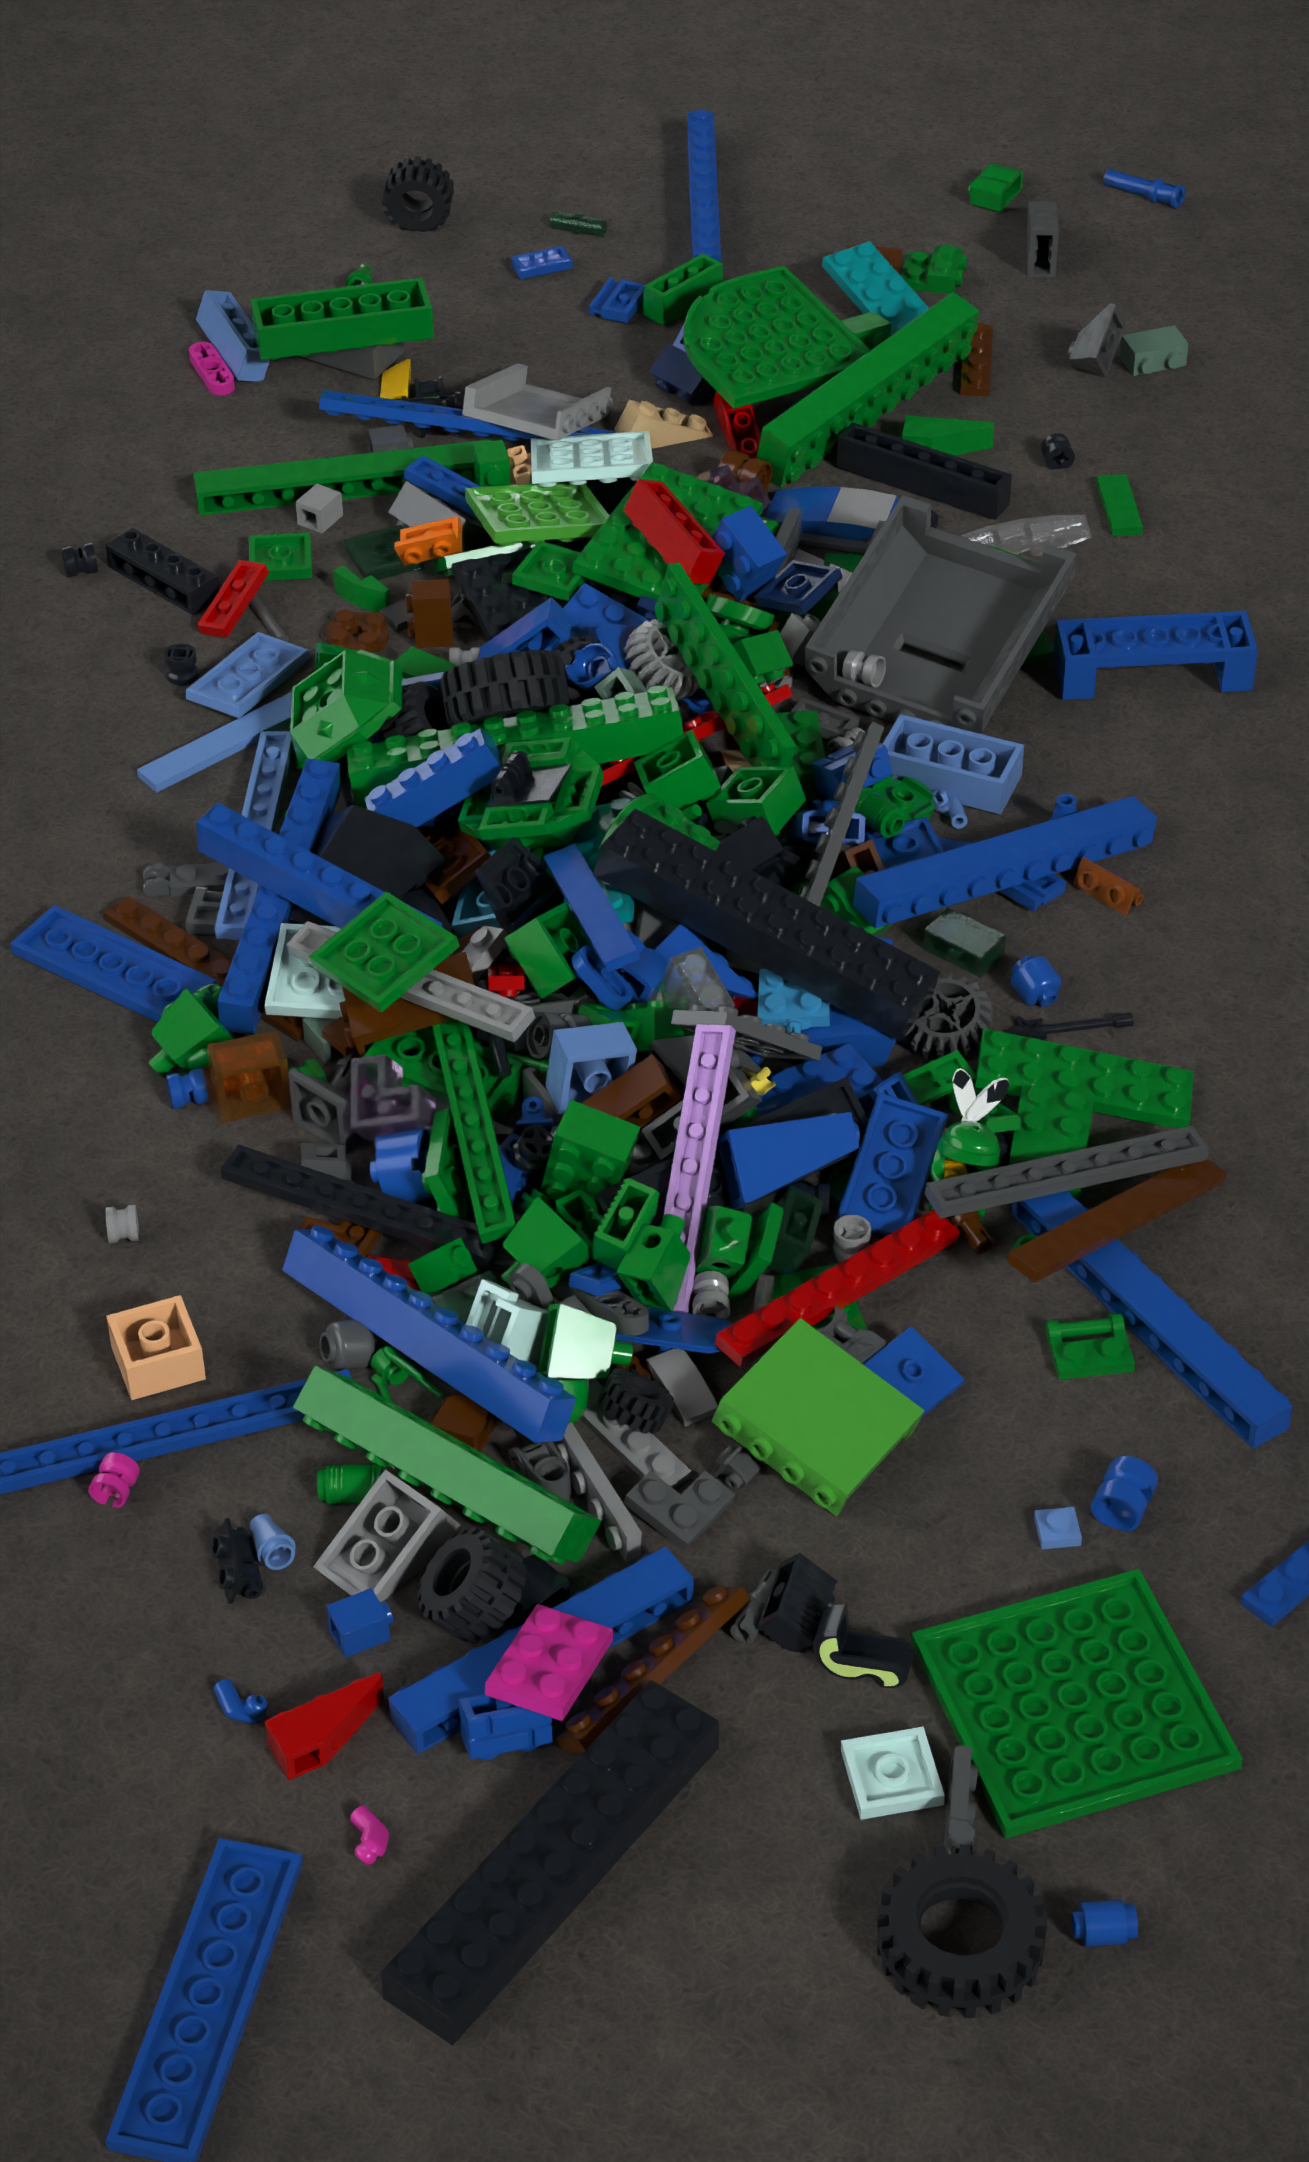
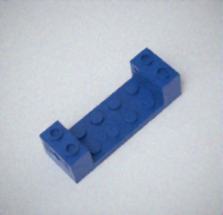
M1247 611L1056 620L1053 662L1062 700L1094 698L1097 668L1145 667L1148 665H1179L1187 663L1208 664L1213 662L1221 692L1253 691L1258 648Z

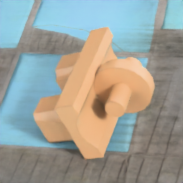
M523 445L508 449L510 485L532 484L531 453L526 454Z

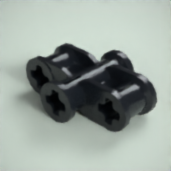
M442 376L437 377V380L419 381L418 378L413 379L415 398L407 399L406 396H401V401L462 409L460 391L455 392L454 395H444ZM441 426L419 427L421 438L426 437V434L444 433L446 436L450 435V432L445 431Z

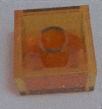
M278 1030L207 1045L212 1092L222 1123L292 1108L287 1058Z

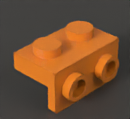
M456 516L400 529V541L394 543V549L404 566L462 553V522Z

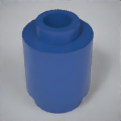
M1122 1899L1080 1902L1078 1912L1071 1913L1074 1939H1082L1083 1947L1127 1944L1128 1940L1137 1939L1138 1919L1135 1905L1133 1903L1124 1904Z

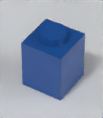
M372 1588L326 1606L329 1630L345 1658L390 1640L389 1625L394 1623L391 1610L386 1601L379 1602Z

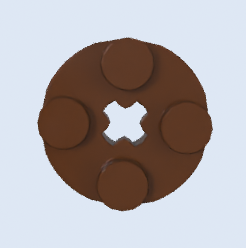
M347 609L340 610L336 613V619L332 620L326 628L327 644L344 648L364 650L370 653L376 650L379 652L385 648L389 641V630L385 623V617L378 612L366 613L353 612ZM354 633H361L358 637L353 636Z

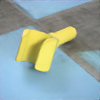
M747 1067L741 1069L745 1076L750 1078L749 1082L760 1096L776 1086L775 1082L767 1079L771 1074L768 1067H764L760 1071H754Z

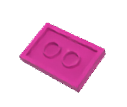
M537 1604L485 1682V1695L563 1721L612 1643L613 1629Z

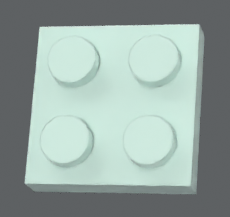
M924 1727L841 1740V1753L861 1820L944 1805L945 1795Z

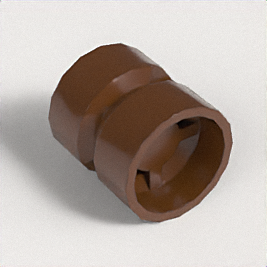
M730 449L720 461L717 471V483L721 487L732 491L739 490L741 494L758 499L770 485L773 472L772 465L768 461L759 458L750 459L749 455Z

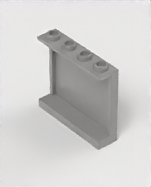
M517 363L466 386L462 415L559 441L603 419L610 413L613 401L610 398V387H606L585 398H579L526 384L528 366Z

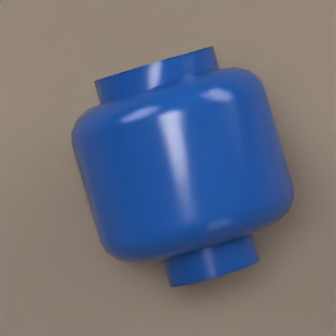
M1028 955L1020 959L1013 966L1010 985L1024 1004L1027 1006L1040 1004L1041 1007H1046L1058 999L1059 994L1057 992L1061 988L1062 978L1045 957Z

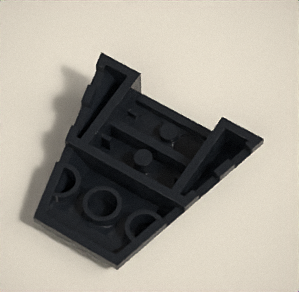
M352 805L327 818L313 853L384 892L387 891L403 901L402 896L412 887L417 889L427 881L426 876L434 869L439 871L446 865V859L414 825L356 805ZM296 904L293 905L288 918L290 924L304 925L309 921L320 926H334Z
M514 837L509 839L475 870L487 901L501 929H504L508 935L536 917L564 903V896L554 878L546 872L547 866Z

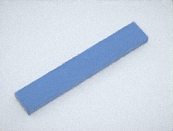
M292 692L138 768V778L157 793L258 742L261 731H280L290 726Z

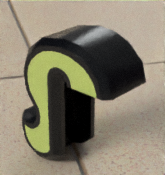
M847 1604L832 1605L824 1611L814 1638L813 1650L818 1662L831 1674L844 1679L857 1680L874 1676L877 1678L876 1683L883 1688H896L904 1685L907 1681L915 1653L910 1643L900 1637L849 1630Z

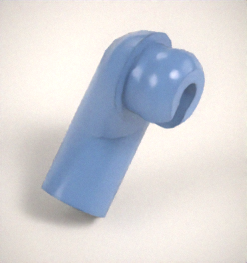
M937 789L933 791L931 801L935 802L934 811L950 818L951 824L955 828L960 829L966 826L968 820L960 800L955 797H947L945 790Z

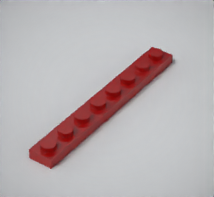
M933 1209L718 1332L714 1344L741 1368L765 1354L800 1318L811 1326L834 1314L835 1306L840 1309L846 1307L956 1243L960 1231L947 1219H940Z

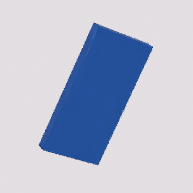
M878 1092L835 1222L845 1215H859L870 1223L871 1236L882 1239L914 1221L931 1171L937 1143L943 1134L949 1114Z

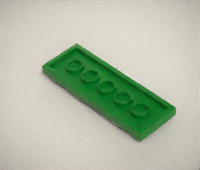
M983 1028L980 1039L975 1088L984 1089L994 1080L1007 1078L1009 1081L1007 1094L1021 1097L1023 1085L1094 1094L1093 1112L1165 1127L1183 1128L1189 1126L1191 1118L1194 1071Z

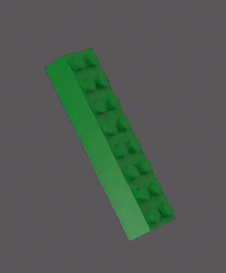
M315 1365L293 1408L305 1414L302 1421L320 1431L326 1430L334 1434V1440L355 1450L357 1448L367 1453L365 1457L382 1467L387 1468L389 1466L399 1471L397 1476L415 1486L420 1484L430 1489L429 1494L446 1504L451 1505L453 1503L463 1508L462 1513L479 1523L483 1524L486 1522L496 1527L495 1532L512 1542L516 1543L519 1541L529 1546L528 1551L545 1561L549 1562L552 1560L560 1565H563L565 1560L578 1563L583 1558L602 1521L346 1375Z

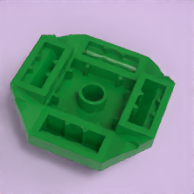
M345 650L292 687L290 734L296 753V770L302 773L307 758L329 762L337 761L347 754L346 748H351L354 744L369 739L381 728L385 720L392 718L402 709V668L394 660L364 650H360L357 653Z
M572 737L507 743L499 751L502 764L508 762V757L513 751L521 750L527 754L531 767L571 764L572 768L550 803L487 808V803L493 794L491 783L465 798L458 818L461 831L480 839L495 851L512 837L517 839L527 849L569 846L581 825L592 818L604 778L601 766L589 754L583 751Z

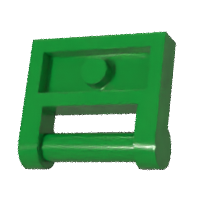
M1122 1313L1109 1314L1108 1318L1059 1323L1057 1319L1045 1321V1333L1059 1380L1134 1372L1135 1362L1125 1332ZM1105 1333H1111L1112 1337L1062 1342V1338Z

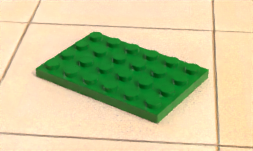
M654 462L649 465L639 478L662 481L711 537L722 518L748 506H752L759 516L763 511L764 503ZM633 486L575 559L572 572L639 598L644 595L658 600L661 583L665 577L668 564L664 562L663 556L657 549L647 542L645 535L633 526L632 520L623 511L634 489ZM695 584L694 586L699 594L702 595L709 585Z

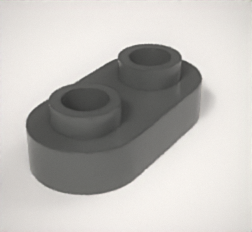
M523 1263L510 1274V1289L519 1294L518 1298L544 1310L549 1308V1304H555L545 1278L536 1268Z

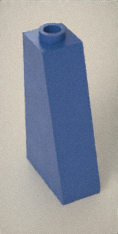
M847 1112L733 1129L719 1136L717 1145L731 1208L739 1210L858 1149L860 1131L858 1125L853 1122L852 1113Z

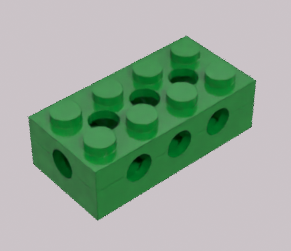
M432 1026L374 1042L362 1058L364 1087L378 1092L388 1077L419 1088L423 1094L449 1103ZM475 1043L492 1120L501 1123L523 1092V1062L508 1056L512 1074L506 1078H499L491 1049Z

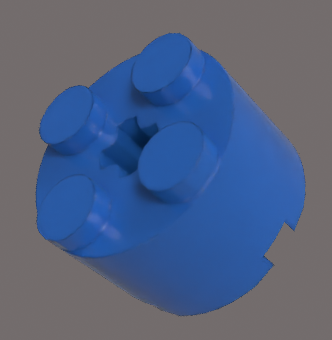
M416 1128L377 1135L375 1137L376 1161H371L370 1174L374 1183H380L383 1193L412 1203L427 1202L435 1199L432 1193L428 1194L422 1182V1173L425 1172L427 1162L425 1153L426 1150H429L430 1144L429 1128Z

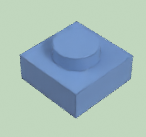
M1074 1507L1035 1510L1034 1520L1041 1549L1081 1546L1082 1536Z

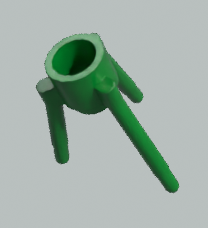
M382 1347L373 1355L371 1367L376 1373L371 1377V1381L376 1385L381 1396L392 1401L386 1384L400 1385L410 1376L437 1398H444V1393L411 1366L395 1347Z

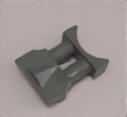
M837 1306L834 1307L833 1320L825 1327L816 1329L860 1363L866 1361L886 1345V1340L873 1331L862 1328L857 1331L847 1323V1313ZM835 1335H838L839 1337H841L842 1339H844L846 1342H845V1343H841L839 1340H837L836 1338H834V1336H835Z

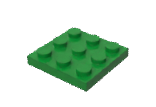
M386 891L308 957L313 967L382 1013L458 949L460 945L455 935Z

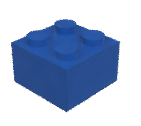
M752 506L722 518L712 536V539L725 552L716 572L723 580L727 590L734 595L738 602L750 598L762 590L775 577L787 556V552Z

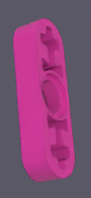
M208 342L192 344L189 347L190 362L212 394L219 396L232 393L235 389L234 376L216 348Z

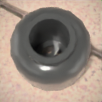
M354 1319L330 1323L326 1331L321 1334L319 1341L322 1359L337 1371L369 1366L374 1353L379 1350L380 1345L378 1335Z

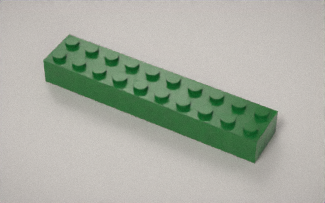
M952 292L764 426L756 458L771 463L773 472L770 483L780 488L789 482L795 483L803 472L809 468L814 469L827 455H833L837 452L838 436L852 422L865 427L873 426L882 415L891 413L904 399H910L922 386H928L937 375L942 372L946 373L959 359H965L972 350L971 342L978 328L977 319L980 310L955 292Z
M654 686L649 688L647 692L637 694L622 692L616 694L614 698L605 700L590 698L584 700L581 704L573 706L558 704L550 707L547 711L535 712L527 710L518 713L515 717L504 719L498 716L485 719L483 723L473 725L458 723L453 725L451 729L441 731L426 729L415 736L404 737L403 735H394L388 737L383 742L371 743L363 741L346 749L348 772L355 805L367 808L365 797L369 796L373 789L381 785H387L397 779L404 770L417 767L425 762L434 752L445 750L455 744L462 735L473 733L479 728L493 738L498 751L510 742L572 737L580 745V748L598 764L648 755L683 735V728L673 688Z

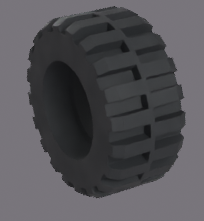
M516 651L479 658L472 662L460 664L458 667L450 668L449 671L443 673L440 680L447 724L450 728L458 723L473 725L483 723L485 719L498 716L504 719L515 717L522 711L532 710L541 712L547 711L550 707L558 704L570 705L563 660L554 651Z

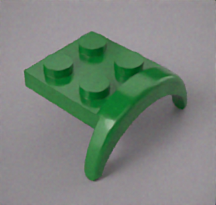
M644 794L631 801L617 815L602 839L599 851L604 841L634 808L714 851L717 850L720 841L711 836L708 829L696 825L686 818L680 809L669 806L654 794Z

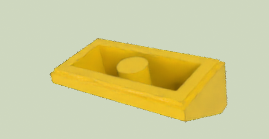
M406 359L383 371L380 398L401 400V396H406L407 399L410 397V359Z

